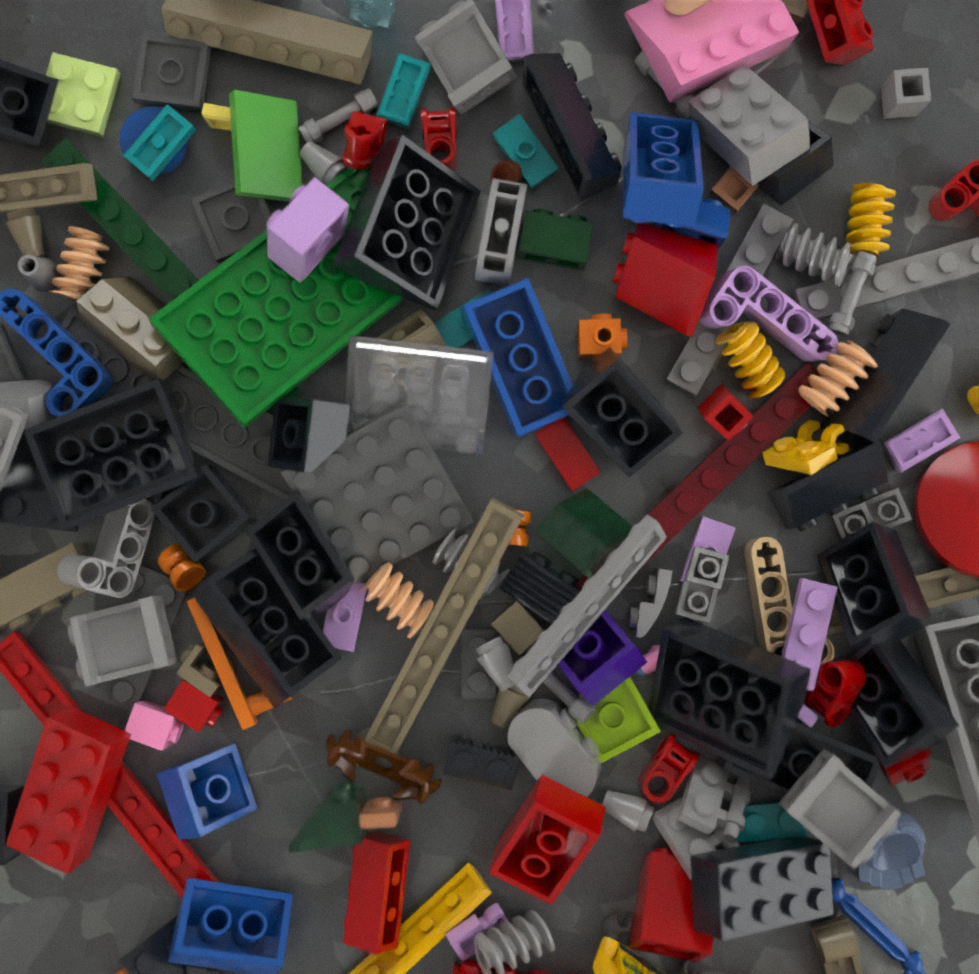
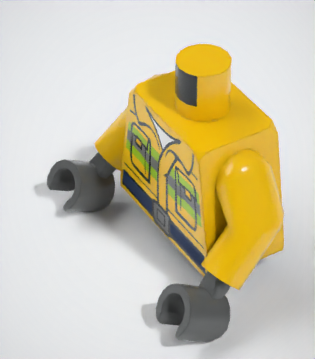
M617 911L605 919L603 927L607 936L602 937L593 962L595 974H665L617 941L618 936L630 929V918H626L618 925L617 916L619 912ZM686 961L676 971V974H688L687 966L691 961ZM700 969L696 974H703Z

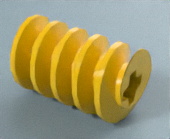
M856 184L852 186V190L855 192L850 196L853 206L849 209V216L852 219L847 222V228L851 232L846 235L845 240L846 243H851L850 254L853 255L855 253L856 256L857 252L862 251L878 258L879 252L890 249V245L880 242V239L891 236V231L883 229L882 225L893 223V218L883 215V213L894 210V204L886 202L885 199L895 197L896 191L880 184Z
M753 321L741 322L727 328L715 338L716 344L728 343L722 349V354L724 356L734 354L728 361L729 366L741 365L735 371L736 378L747 376L741 383L742 388H753L748 397L759 398L771 393L783 382L785 371L778 366L777 357L772 355V348L765 344V336L758 333L759 326Z

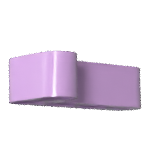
M740 266L726 271L718 278L709 292L699 318L703 326L716 329L733 324L742 313L805 362L826 360L828 354L837 353L836 345L839 342L837 336L829 328L749 266ZM735 275L742 281L741 292L733 284ZM762 297L769 304L767 312H764L761 308L760 300ZM716 303L723 309L721 320L717 319L714 314ZM788 318H791L794 322L793 333L787 328Z

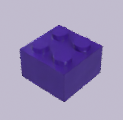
M604 610L558 665L579 693L592 706H595L643 667L647 660L608 612Z

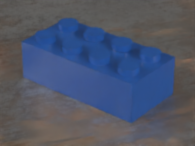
M630 112L623 151V218L631 219L637 223L650 221L666 223L671 227H695L704 189L698 120Z
M529 278L460 308L514 436L519 437L570 415L562 407L561 403L573 384Z

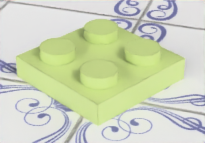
M52 52L46 76L59 80L47 123L103 137L121 73L116 68Z

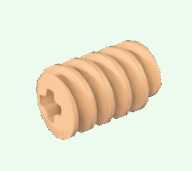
M69 226L68 232L75 238H65L64 245L71 251H62L60 254V258L68 264L57 265L56 271L64 277L53 278L52 284L60 290L49 291V293L76 302L86 293V290H90L96 285L90 280V277L102 276V273L94 268V264H105L106 260L97 253L98 251H109L110 247L101 241L103 238L101 235L80 227Z
M847 340L848 344L840 342L836 345V351L839 355L830 353L826 356L830 366L820 364L817 367L821 377L816 375L808 377V382L812 388L802 385L798 389L800 395L811 406L827 417L828 414L825 411L827 408L835 411L840 410L835 401L837 397L846 401L849 400V396L844 390L846 387L855 390L859 388L854 380L855 376L864 379L869 377L863 368L865 365L872 368L878 367L875 360L863 348L850 340Z
M388 562L382 565L365 582L359 592L366 588L369 590L365 599L367 602L375 598L379 599L376 607L378 612L386 607L390 608L386 617L388 621L397 616L400 617L396 627L398 630L409 625L411 628L407 638L411 639L426 624L434 602L428 599L421 603L424 596L421 590L410 594L413 583L407 581L400 585L403 574L396 572L390 575L393 565Z

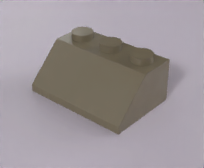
M131 276L102 279L76 301L81 322L149 379L155 380L159 378L164 381L184 362L149 323V318L166 305Z

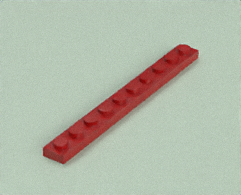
M19 631L11 633L0 642V672L43 726L47 717L68 706L83 712ZM122 760L107 804L110 810L181 899L188 878L220 883L186 839H178L172 821Z

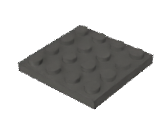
M406 401L347 432L346 441L313 472L303 473L281 469V474L293 493L295 491L301 493L354 576L355 581L353 584L371 577L382 565L388 562L394 565L448 536L456 526L458 527L457 530L474 522L472 515Z

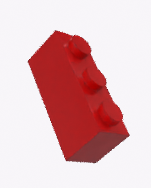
M377 831L355 836V844L352 850L351 879L348 885L347 913L344 920L343 944L376 955L398 947L410 840Z

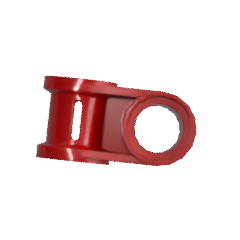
M450 106L448 110L428 111L426 108H421L425 151L432 156L439 151L447 152L449 156L439 161L454 171L457 163L455 107Z
M356 111L352 112L344 131V135L347 138V146L342 154L344 165L359 170L367 169L372 165L380 145L384 144L387 119Z
M853 659L826 662L819 668L814 691L808 690L806 692L804 705L809 709H815L824 717V723L829 728L839 726L850 714L851 707L866 681V672L862 664Z
M668 733L659 743L653 757L638 778L640 791L650 801L655 803L668 801L683 779L692 771L700 754L696 750H688L675 740L674 734ZM673 751L674 753L679 755L681 757V760L674 757L671 754V752ZM655 776H662L664 779L663 789L657 793L649 792V781Z

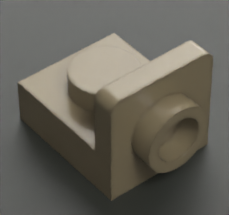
M205 643L196 644L195 647L190 645L178 660L182 665L176 674L207 696L212 697L219 693L223 684L213 666L205 662L202 665L198 663L207 651Z

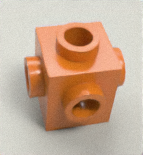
M603 313L591 315V319L578 321L576 326L578 360L594 361L609 347L620 357L622 349H627V329L621 328V318L612 319L611 314ZM598 337H603L606 342L600 341Z

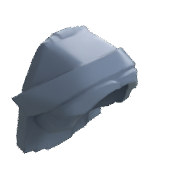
M895 807L901 812L897 818L898 823L895 829L888 836H882L873 847L874 853L865 864L858 865L859 882H867L868 885L879 887L882 890L903 888L904 884L913 883L916 878L925 876L921 857L925 851L926 836L918 821L912 815L903 812L900 807Z

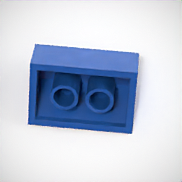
M188 878L174 927L168 962L253 974H277L284 964L293 894Z

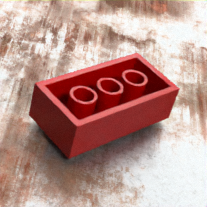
M71 706L47 717L6 846L67 875L85 862L91 855L131 733Z

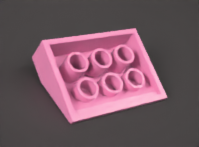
M651 0L626 11L624 14L670 103L720 81L744 64L750 68L785 52L799 34L785 4L781 0H710L685 15L670 13L664 6V0Z

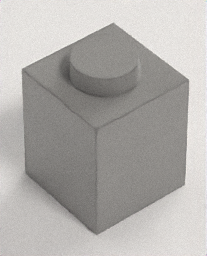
M928 68L893 70L881 85L884 119L915 117L931 102Z

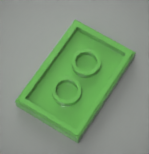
M233 90L229 93L236 195L290 202L295 190L302 185L297 102L295 100Z

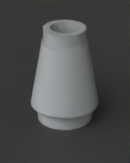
M313 141L306 143L300 151V157L316 178L324 185L348 168L343 164L342 158L316 145Z
M25 255L18 261L19 271L35 290L47 291L54 287L52 284L53 278L60 277V273L56 271L57 264L51 259Z
M500 636L476 649L479 655L477 658L478 662L501 692L514 686L507 678L514 666L508 643L504 644Z
M609 789L602 803L605 806L606 813L634 832L636 829L642 832L646 831L655 808L654 805L647 803L648 799L616 791L613 792Z

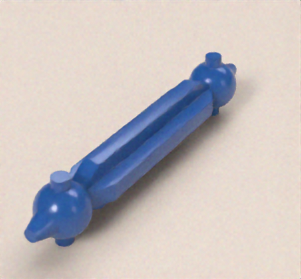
M841 878L832 880L833 902L838 903L841 912L892 960L901 962L902 969L904 970L903 974H926L922 959L920 958L921 953L916 950L913 953H909L905 943L854 895L845 893L844 881Z

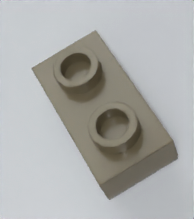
M843 915L810 925L824 974H864L858 957L860 948L852 926Z

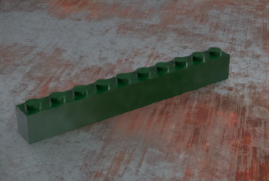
M67 138L41 160L46 168L82 163L91 164ZM93 166L97 200L80 202V204L170 301H173L198 282L199 279ZM296 386L284 397L301 398L305 393L299 386ZM274 404L272 407H270V409H271L273 412H274L275 404Z

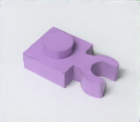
M498 903L489 906L480 918L473 914L468 919L462 920L445 935L459 958L465 961L475 954V935L478 933L486 935L487 930L492 927L499 930L501 923L509 921Z

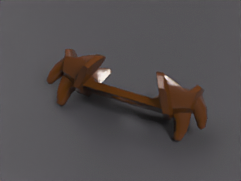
M349 729L342 733L338 742H336L333 734H330L326 740L328 752L327 766H335L351 783L355 781V768L357 767L398 782L401 787L392 794L393 800L413 799L418 800V803L422 804L429 795L435 793L441 786L442 780L440 778L431 781L434 772V765L432 763H429L423 770L421 768V760L413 758L409 760L365 742L361 735L356 734L354 739L350 740L351 730ZM375 758L388 760L392 767H381L376 763Z

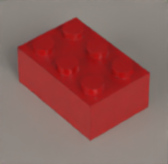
M541 774L497 842L488 873L552 905L601 836L605 806Z

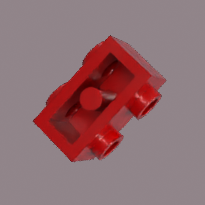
M806 0L825 62L845 66L874 50L871 41L873 30L870 23L864 18L861 9L863 0Z

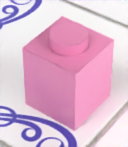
M143 699L134 703L125 731L131 733L130 740L163 751L170 747L172 743L176 744L178 742L184 724L163 710L165 706Z

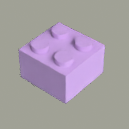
M314 178L307 186L303 184L299 186L291 196V203L283 211L280 209L275 211L266 225L268 258L299 283L310 274L344 237L346 231L349 204L317 178Z

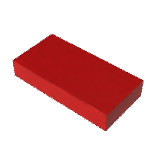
M565 417L552 422L534 434L571 492L601 473Z

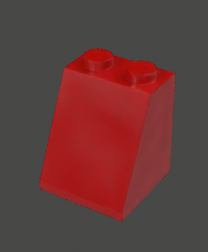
M637 223L634 234L628 232L623 245L622 253L627 254L625 263L618 262L612 282L618 284L615 297L684 335L693 337L715 279L718 244L649 224Z
M656 848L655 852L651 851L644 857L627 947L680 960H690L694 963L712 955L714 937L698 932L693 927L691 880L671 849Z

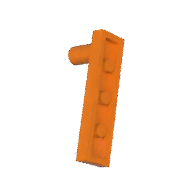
M195 598L186 601L242 730L256 725L258 722L256 716L274 707L262 691L247 697L219 631ZM291 696V697H290L289 699H287L285 702H287V701H289V700H292L293 697Z

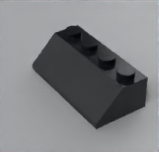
M560 53L529 54L524 57L523 86L581 202L617 185L621 175L620 171H622L620 160L615 152H609L605 144L607 141L605 130L600 122H594L590 114L592 111L590 100L585 92L580 94L575 84L577 76L571 63L565 64Z
M904 308L892 315L887 313L876 328L879 335L874 343L868 342L863 348L875 360L878 367L872 368L867 365L863 367L869 377L867 379L858 376L854 377L859 388L855 390L846 387L844 390L849 396V400L846 401L841 398L835 400L840 410L835 411L827 408L825 411L828 417L821 414L825 419L820 427L824 430L831 424L843 425L844 432L839 434L837 439L848 444L853 449L875 443L947 331L950 323L940 318Z

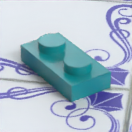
M167 104L126 151L123 157L153 182L195 133L196 129Z
M781 800L753 802L745 805L743 812L745 824L743 831L738 834L737 842L807 836V830L778 804Z

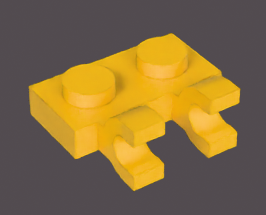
M808 420L799 428L796 439L794 437L781 438L774 442L773 447L762 452L765 465L810 475L816 473L838 460L837 454L841 455L849 451L848 444L836 443L837 436L844 432L843 425L831 424L824 429L821 439H812L813 432L821 427L819 421Z

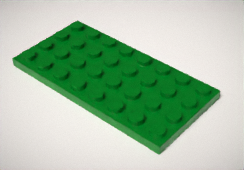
M372 165L367 169L360 170L349 167L325 185L349 204L346 230ZM265 230L149 318L150 325L243 428H246L405 299L361 282L335 266L333 263L343 238L310 274L299 283L268 258L267 230Z

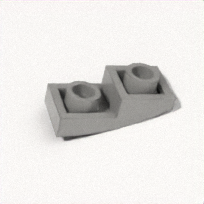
M899 487L854 504L848 509L832 516L842 540L873 521L891 528L912 520Z
M694 547L674 614L710 623L717 593L722 587L729 555Z
M654 568V574L648 575L646 595L651 596L650 602L636 601V607H630L628 628H633L632 635L644 637L656 621L669 591L672 570Z

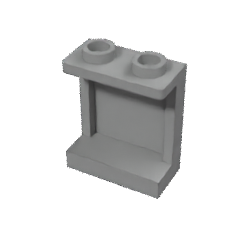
M473 0L460 1L454 4L449 9L447 15L438 21L428 22L420 29V33L414 37L448 92V97L453 106L461 115L518 78Z
M162 595L150 596L138 601L70 617L71 625L68 626V636L72 645H76L79 658L76 661V670L79 678L84 680L86 687L178 663Z
M823 749L778 804L848 865L856 869L859 864H865L874 853L873 847L882 836H888L895 829L898 823L897 818L901 812L886 802L844 766L845 764L834 754Z

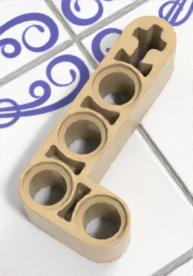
M757 537L751 539L746 544L744 557L759 648L774 653L778 647H784L792 605L783 550L780 543L771 537ZM762 547L769 549V555H765L764 558L757 556V550L762 549ZM773 567V572H759L758 568ZM768 577L772 578L776 584V589L770 596H766L761 589L763 581ZM776 611L781 617V624L776 630L772 631L768 627L767 619L771 613ZM827 638L825 639L819 668L822 664L831 662L834 657L833 644Z

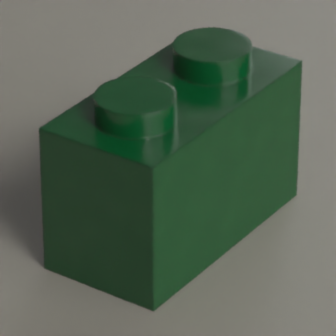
M536 208L533 212L526 211L518 259L584 271L594 223L587 222V218L580 215L570 214L567 215V218L554 216V213L547 209Z

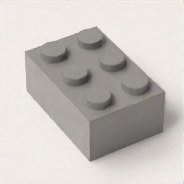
M745 64L688 101L691 119L698 120L699 136L752 186L810 149L808 118Z

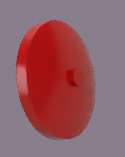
M979 441L955 446L935 459L922 474L914 495L915 522L925 545L937 559L951 569L979 578Z

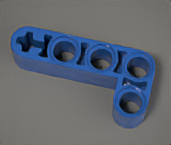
M12 288L0 293V316L64 376L47 395L46 405L50 413L60 417L100 401L109 392L113 384V377L110 371L36 300ZM17 304L24 312L28 313L26 317L18 314V310L15 307ZM43 324H47L48 330L46 335L38 339V329ZM72 347L73 354L71 359L63 363L62 353L65 349ZM96 370L98 379L94 385L88 387L86 382L87 376L90 372ZM72 396L73 406L70 410L64 412L62 407L63 401L66 397Z

